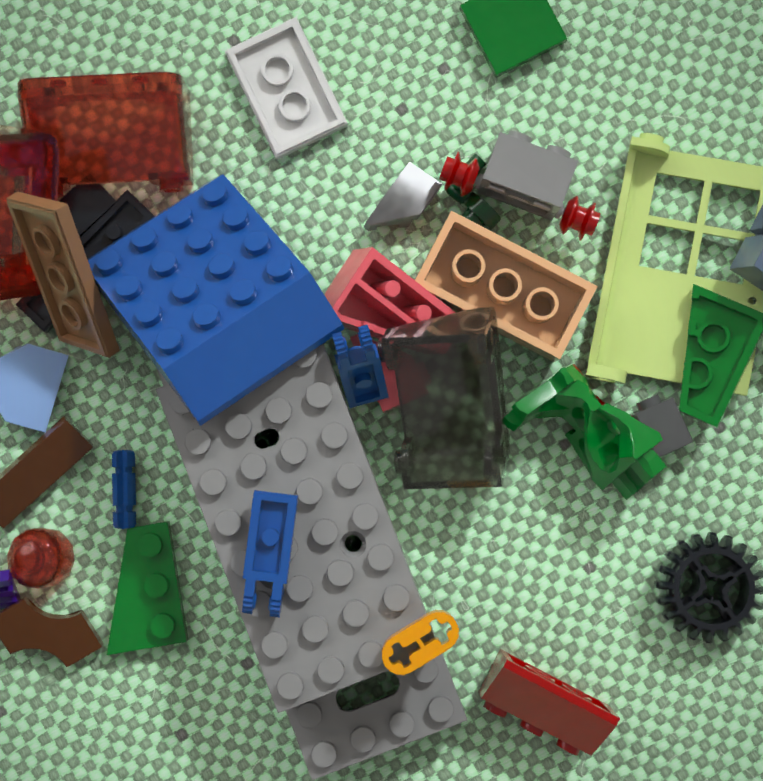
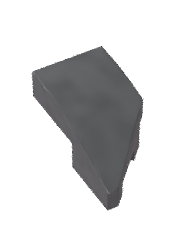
M409 162L372 212L363 228L373 231L379 226L398 225L399 228L409 227L412 220H417L439 192L442 184Z

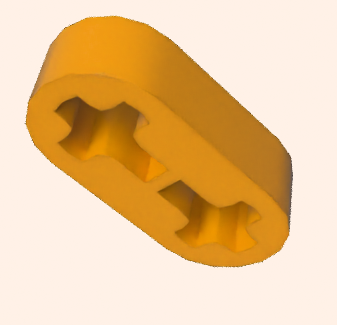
M434 610L392 634L385 640L382 647L384 666L394 674L406 675L449 650L459 637V628L455 618L444 610ZM437 619L440 624L448 622L451 625L446 630L448 638L445 641L441 642L439 638L434 637L423 643L421 638L430 633V622ZM417 641L419 647L409 653L410 662L404 665L400 660L395 662L390 660L389 657L394 654L393 645L399 642L402 647H407Z

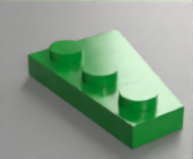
M693 284L679 405L680 413L718 429L763 333L762 312Z
M170 521L127 529L107 655L187 642L189 639Z

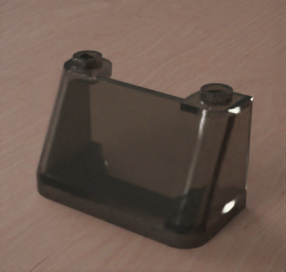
M473 308L387 328L383 337L378 339V353L381 363L386 362L388 370H395L404 440L401 449L395 450L394 467L396 474H402L404 489L502 487L510 453L509 429L503 424V418L507 415L495 308Z

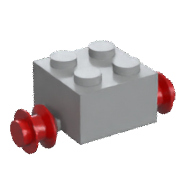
M509 131L508 134L500 132L484 175L480 174L479 177L477 175L480 167L477 158H474L467 164L461 161L459 151L455 159L447 156L439 180L446 182L445 191L453 184L460 187V193L463 197L470 193L474 184H476L475 189H478V193L551 221L554 217L559 220L561 216L559 226L563 235L570 228L578 231L579 241L583 239L585 234L593 235L601 214L594 211L596 203L593 202L588 208L579 205V196H575L567 202L565 208L563 205L578 164V160L570 158L571 153L566 149L554 145H548L547 149L532 144V138L521 132Z

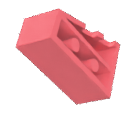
M373 247L354 249L324 294L344 328L359 332L358 327L368 325L371 337L421 353L444 354L465 321L464 318Z

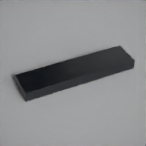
M128 190L80 237L87 259L154 217ZM36 283L15 305L43 332L48 333L54 326L39 286Z

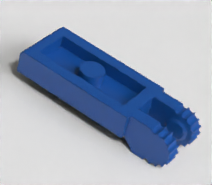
M368 325L358 327V337L361 346H354L348 349L346 339L342 336L341 332L332 334L337 354L334 356L349 409L389 398L376 343L373 344Z
M254 490L242 578L246 579L242 613H253L257 602V580L273 582L272 595L268 605L269 616L280 618L284 584L288 583L299 495Z

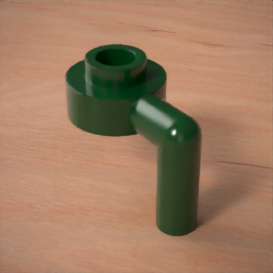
M474 154L466 163L469 164L474 158H477L480 172L486 163L477 154ZM453 184L446 190V193L464 208L465 212L461 216L490 231L501 220L499 214L476 193L470 192L462 197L460 187Z

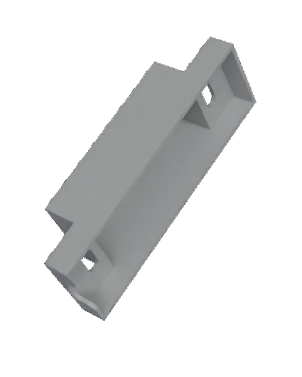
M324 343L201 426L157 369L163 384L162 387L156 389L276 710L278 713L286 710L311 779L315 780L467 721L443 653L406 675L395 674L399 679V687L392 695L353 710H344L337 704L336 695L340 689L381 673L390 672L384 666L382 660V647L385 640L427 612ZM267 429H275L279 434V441L275 445L265 449L256 446L255 437L258 433ZM254 490L299 495L288 583L284 584L280 618L269 616L268 605L272 595L273 583L257 580V602L253 613H242L246 579L242 578ZM350 535H356L362 541L361 548L356 552L349 551L345 546V540ZM432 625L430 633L421 638L423 643L436 637ZM417 641L407 647H402L399 642L393 645L394 654L389 657L392 662L400 660L404 665L410 662L409 653L419 647Z

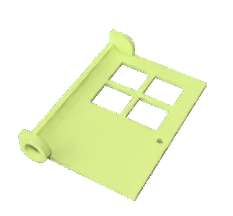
M641 133L640 137L632 136L586 377L604 382L625 384L627 374L682 384L693 284L763 313V291L744 278L742 284L695 276L703 234L744 241L746 237L755 236L754 233L705 225L712 183L759 191L756 218L763 205L762 166L670 151V146L663 143L664 137L657 134ZM656 174L704 182L696 223L649 215ZM647 224L694 232L686 274L639 266ZM756 348L734 394L747 396Z

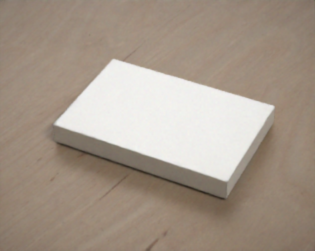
M297 17L225 50V54L276 160L348 127L342 110Z

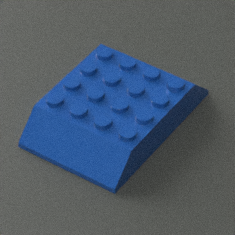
M224 174L213 178L88 258L98 290L200 426L331 339L332 334L344 330L341 320L308 269Z

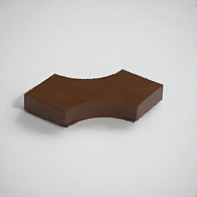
M24 597L0 611V639L10 654L24 649H40L55 655L66 667H69L103 646L101 638L83 610L66 615L51 614L38 608L28 597Z

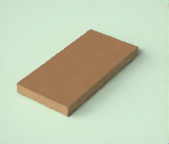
M16 192L7 197V205L59 341L108 358L119 352L118 343L68 204L21 192Z

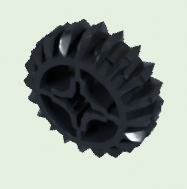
M708 532L704 544L700 534H692V548L684 540L677 541V548L681 554L678 556L672 551H666L665 557L673 563L670 568L664 565H658L657 571L667 575L666 581H654V587L666 590V594L656 597V603L659 605L670 604L662 613L664 619L670 620L677 617L673 624V629L681 632L688 626L687 637L692 640H696L702 631V638L706 643H712L715 630L717 636L723 642L729 640V627L735 634H743L744 630L740 621L743 619L750 624H754L756 621L754 616L748 613L751 607L757 610L763 609V604L754 600L755 594H763V586L755 585L756 580L763 578V571L750 570L757 563L758 558L755 555H748L743 558L747 546L744 543H738L732 548L733 537L729 535H724L718 544L717 534ZM707 554H720L729 560L732 565L726 569L720 568L717 571L711 572L706 565L701 563L699 557ZM689 566L688 571L692 577V584L683 593L684 597L681 598L679 592L680 580L684 570ZM704 576L709 580L717 581L713 586L714 595L717 599L707 593L703 594V591L707 588ZM736 577H739V594L735 604L732 605L728 592L730 587L737 582ZM705 603H710L714 609L718 610L721 616L715 619L702 620L694 618L687 610L693 606L699 607Z

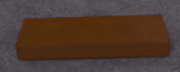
M65 416L0 473V526L3 529L93 448L92 442Z

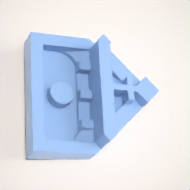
M27 343L1 356L0 415L3 420L46 433L69 355Z

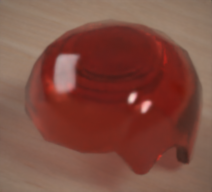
M48 528L26 529L12 540L7 553L8 570H10L13 579L25 587L35 589L51 588L61 583L70 575L75 561L73 545L62 532Z

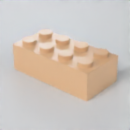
M453 211L450 212L415 279L416 282L452 310L553 362L561 359L598 287Z

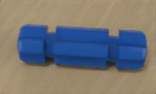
M116 450L112 453V467H115V473H112L113 506H116V512H113V526L117 529H129L136 526V511H133V505H136V474L132 473V467H135V453L132 450Z

